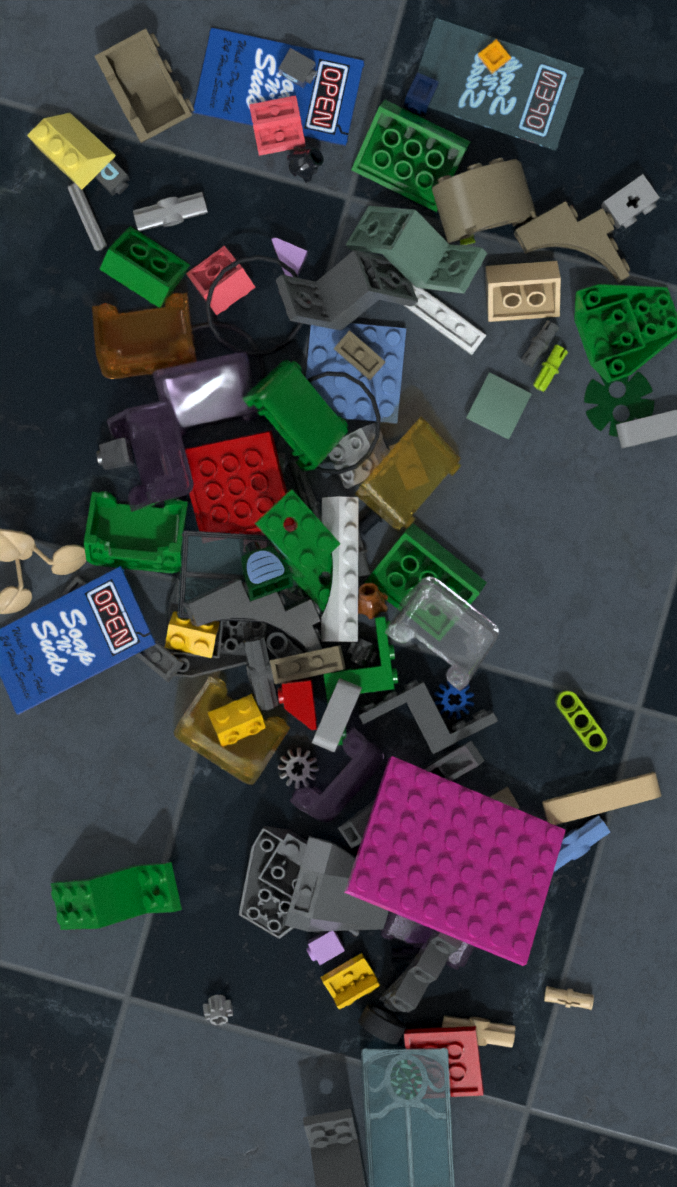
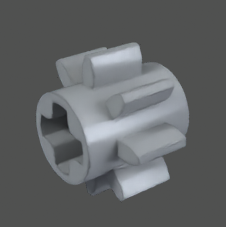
M223 995L211 996L208 999V1004H203L205 1020H210L213 1025L225 1024L228 1022V1016H233L231 1000H226V997Z

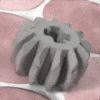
M300 747L297 748V755L294 756L293 751L289 749L287 752L290 759L285 756L280 758L283 762L287 763V765H278L279 770H286V772L280 775V778L290 777L286 782L287 786H290L292 781L295 780L296 789H299L301 780L305 787L309 786L306 777L315 780L316 776L310 773V771L319 770L317 766H310V764L317 761L316 757L308 760L309 750L305 752L304 756H301ZM295 762H299V765L301 763L304 764L305 767L302 768L303 773L297 774L298 771L296 773L292 771Z

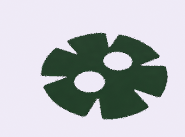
M636 372L629 382V376L608 383L600 375L605 386L594 379L587 386L584 403L598 404V406L586 411V414L593 426L599 431H602L611 421L609 435L618 437L617 424L635 420L634 417L641 419L652 416L655 401L641 399V397L653 392L648 380L639 372ZM619 381L625 385L626 392L621 398H614L610 395L609 387L613 382ZM624 405L629 409L630 415L626 421L619 422L613 417V410L616 406Z

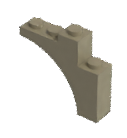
M565 201L519 227L514 232L525 254L548 247L574 249L599 261L614 276L618 284L630 276L628 273L630 268L624 258L620 259L616 252L618 250L616 242L612 237L608 238L607 236L613 232L615 222L609 212L605 213L603 208L577 222L578 215L572 205L568 206Z

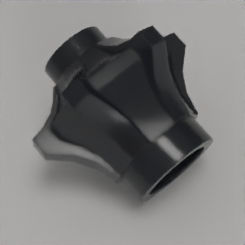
M295 146L294 153L287 156V160L290 162L289 171L294 177L298 175L304 179L305 183H309L312 180L313 174L317 173L318 167L323 164L324 158L321 151L315 147L304 149L300 146Z

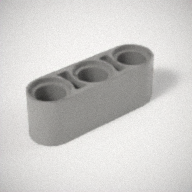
M677 410L617 424L616 428L621 448L677 435Z
M339 678L313 738V744L335 752L362 687Z

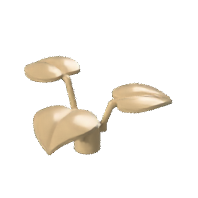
M0 529V561L10 562L15 560L19 582L18 587L9 586L0 592V614L18 612L27 607L32 600L31 591L23 589L20 559L26 560L30 558L32 551H35L44 561L52 565L51 570L54 574L67 575L78 570L87 561L85 548L80 545H66L54 553L53 559H49L36 547L32 536L23 531Z

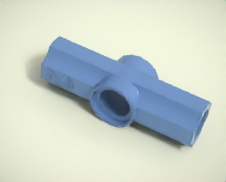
M599 815L586 822L580 828H575L564 835L554 872L570 860H576L590 850V846L610 833Z

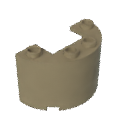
M146 28L95 55L99 67L104 73L112 92L140 143L191 117V112L195 111L188 98L183 99L182 94L184 92L179 82L172 81L169 74L173 71L166 59L162 61L158 54L157 47L160 46L154 33L149 35Z
M498 158L490 161V165L482 167L481 163L467 167V172L453 177L448 175L438 179L439 183L432 187V192L448 243L470 238L483 230L511 223L514 227L526 224L537 218L520 161L513 159L504 162L503 158Z

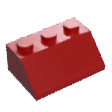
M312 678L283 682L282 687L278 688L279 704L284 703V709L311 730H317Z

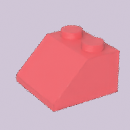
M223 246L187 272L186 275L204 300L207 301L209 289L222 269L235 262L236 259ZM240 264L227 271L214 288L210 308L216 315L228 309L230 305L241 297L246 296L255 288Z

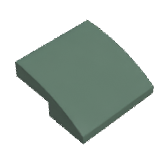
M489 372L466 418L509 440L529 401L531 393Z

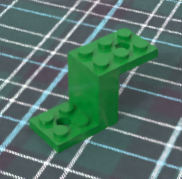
M291 489L262 515L255 524L281 552V558L292 572L293 581L309 599L316 602L319 610L324 613L332 587V552L341 543ZM288 517L293 518L296 523L295 529L291 532L287 531L283 525L284 520ZM322 572H327L330 576V582L326 586L321 585L319 582V575Z
M384 616L375 618L381 665L325 673L327 703L331 699L339 678L362 687L360 694L394 689V684L398 683L397 670L391 667V660L395 659L393 644L388 645L387 637L392 635L390 621H385ZM346 727L338 745H343L342 739H347Z
M172 862L130 865L86 879L51 883V896L55 902L56 919L61 930L99 929L146 913H167L182 910Z

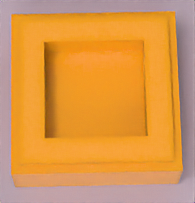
M497 39L477 55L491 74L511 60V56Z

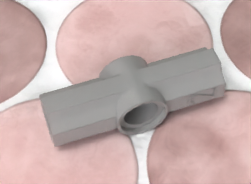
M200 192L182 198H166L157 202L156 205L134 210L133 213L138 231L140 232L162 225L164 227L182 223L184 219L204 215L208 211L203 193Z

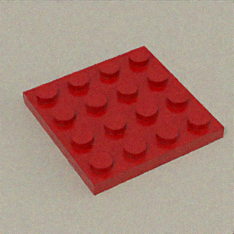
M272 430L178 451L199 531L236 534L261 532L255 522L287 493ZM286 518L283 524L284 527L293 525L295 523L294 519ZM201 537L202 543H207V542H212V541L227 539V538Z

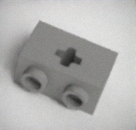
M642 174L605 200L601 207L605 213L609 212L617 229L621 226H624L626 229L637 221L635 217L643 212L646 215L656 208L655 202L660 197ZM635 200L636 205L628 208L626 205L628 201L632 202Z

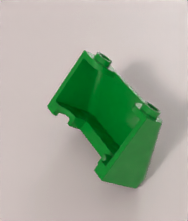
M285 360L241 399L249 408L254 405L257 409H260L258 414L260 416L264 415L293 449L291 452L293 456H299L295 463L302 472L314 470L348 433V425L342 417L337 416L309 383L301 373L302 368L295 361Z
M92 492L84 538L87 562L104 567L118 568L121 566L123 569L162 573L180 572L182 567L183 532L186 530L188 502L174 498L165 502L164 508L117 504L116 498L110 492Z

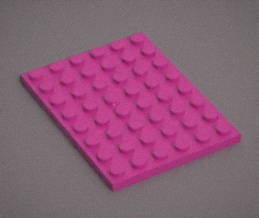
M391 756L388 760L344 893L524 966L527 965L566 830Z

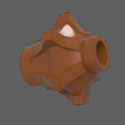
M373 583L361 585L358 593V614H364L369 619H373L380 612H387L388 607L385 605V600L388 599L386 593H381Z

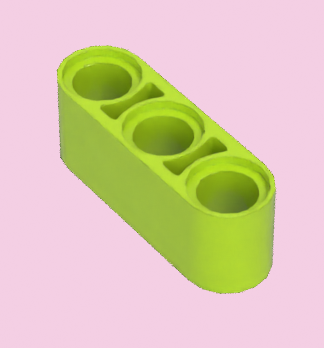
M568 690L559 692L556 695L555 704L582 743L594 752L603 750L607 744V738L577 695ZM565 695H570L573 699L572 705L568 708H564L561 705V698ZM580 714H584L587 718V722L583 727H577L575 724V718ZM599 734L601 738L600 744L592 747L589 744L590 736Z

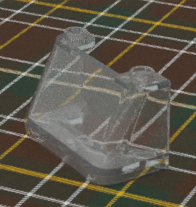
M425 577L402 599L385 633L400 643H407L414 637L451 665L446 673L447 680L461 691L468 685L499 636V629L492 621L434 577Z

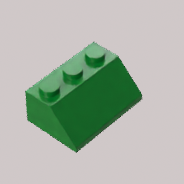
M130 226L108 249L100 270L150 303L161 308L174 292L190 264Z

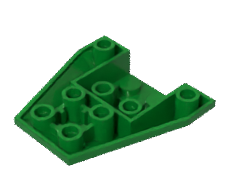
M598 284L576 292L574 316L576 327L590 365L608 383L630 376L677 338V312L668 287Z

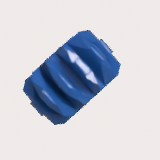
M448 679L449 688L446 689L443 684H440L439 687L444 691L443 694L439 692L434 693L436 697L442 698V700L435 701V705H444L439 710V713L443 714L448 709V719H451L453 712H455L457 719H461L459 711L462 710L468 715L469 711L465 708V705L474 706L473 702L467 701V698L474 697V693L469 692L465 694L464 692L470 686L466 684L460 689L462 682L460 679L456 681L455 687H453L452 680ZM451 693L453 695L459 694V704L452 703L450 705L448 703V700H450L448 696Z

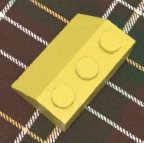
M71 113L44 118L27 135L37 148L81 190L116 156Z

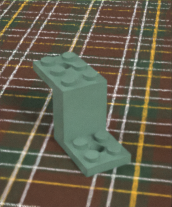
M368 206L346 243V246L351 251L357 250L383 254L416 288L463 294L470 286V282L487 255L485 250L480 247L448 244L416 210Z

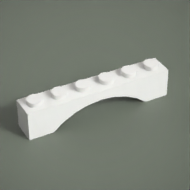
M358 497L322 498V523L341 544L332 552L333 579L330 597L321 617V641L358 642Z

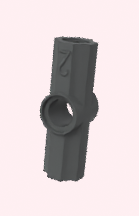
M264 636L248 637L243 640V645L248 665H246L250 685L253 686L256 704L259 710L273 709L278 706V699Z

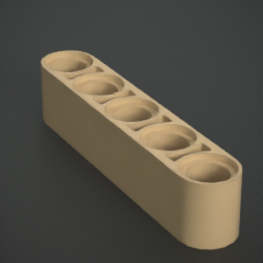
M656 772L548 799L542 803L547 822L557 825L652 800L662 795Z

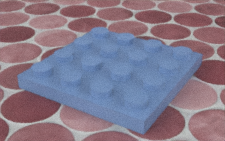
M350 323L340 331L311 325L306 379L326 371L347 373L363 382L375 397L381 416L380 423L397 424L406 328ZM349 330L386 362L370 381L334 350V347ZM326 376L310 383L337 416L348 420L376 422L371 399L358 384L345 377Z

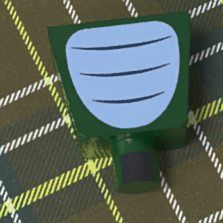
M256 541L250 542L245 546L247 554L241 557V565L250 602L293 586L292 572L273 546L261 549Z

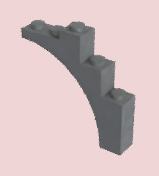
M233 579L183 603L192 625L197 627L221 619L252 618L267 622L281 629L294 639L305 653L322 649L319 642L321 640L320 633L316 627L312 626L320 622L318 616L320 610L316 602L308 598H303L289 606L283 607L285 600L280 591L250 602L246 583L241 582L239 579Z
M469 741L451 752L448 751L440 755L422 769L453 781L484 762V759L472 741ZM375 799L338 827L351 848L362 841Z
M434 930L406 970L382 993L380 1000L384 1002V1006L393 1012H410L414 1010L428 985L438 978L449 956L460 948L463 941Z

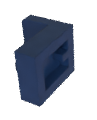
M417 72L406 95L404 107L413 114L425 116L439 82Z

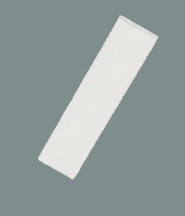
M412 284L418 302L412 307L404 306L469 354L473 355L486 337V334L422 288H416Z

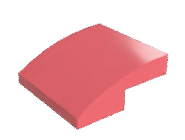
M296 95L249 104L259 156L291 150L295 146L306 147Z

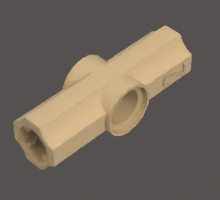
M444 1015L442 1028L476 1026L479 1046L493 1044L513 1047L515 1038V1026L493 1023L488 1019L480 1017H470L467 1019Z

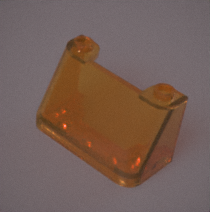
M174 293L165 300V307L121 314H119L115 306L108 303L92 306L96 357L104 377L118 379L187 369L196 365V348L187 293Z

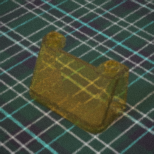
M421 416L367 477L355 495L397 531L402 527L407 529L416 519L413 514L448 473L453 476L462 466L458 463L461 458L431 424Z
M209 676L174 730V736L183 744L239 780L253 785L290 727L279 717H269L267 720L263 719L265 729L257 734L244 737L234 744L221 746L208 712L232 703L235 700L226 695L228 690L226 684L221 679Z

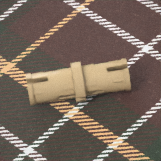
M546 986L544 1001L563 1004L568 1008L574 1006L592 1010L594 995L574 992L573 989L569 988L563 990Z

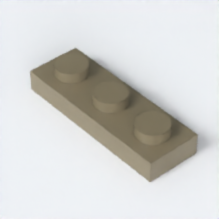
M341 645L270 660L275 684L346 669Z

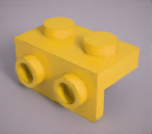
M174 611L168 626L165 648L212 658L220 622L212 621L197 627L192 625L190 619L179 618V612Z
M252 694L208 712L221 746L234 744L244 737L257 734L265 729L262 715Z
M362 953L321 976L322 982L333 997L338 1009L351 1005L355 1000L373 992L380 986L375 972Z

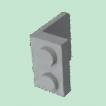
M375 423L364 426L343 437L329 453V457L336 470L354 465L367 454L375 437ZM380 431L379 440L367 460L357 469L338 474L345 488H351L378 473L396 466L392 453L387 449L383 441L382 432Z

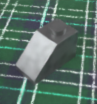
M126 438L100 444V451H96L98 464L103 465V468L106 470L134 464L130 441Z

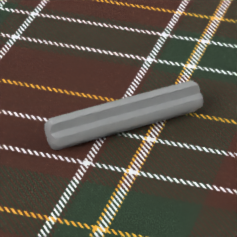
M75 183L70 185L68 190L94 249L99 251L106 248L107 244L83 190Z

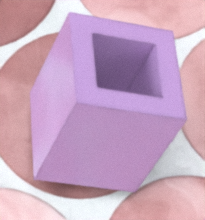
M324 931L308 940L309 948L306 949L312 961L317 960L319 965L345 951V947L336 931Z

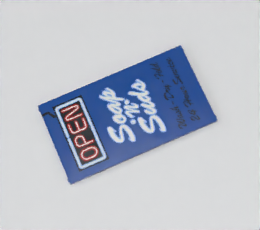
M211 28L196 100L193 106L195 111L193 113L253 126L249 104L296 95L304 137L346 146L361 74L364 68L363 60ZM290 48L313 60L316 64L315 70L317 74L311 84L307 83L304 88L279 75L278 68Z
M120 566L0 629V676L17 715L156 644L155 638L152 636L124 573V569Z

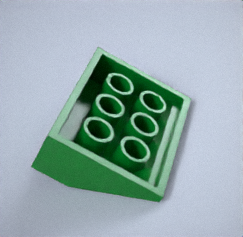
M384 100L376 112L351 170L437 212L438 208L432 187L439 183L438 179L441 177L455 176L470 141Z
M413 522L365 581V583L375 584L381 593H386L389 603L438 642L476 599L487 583Z

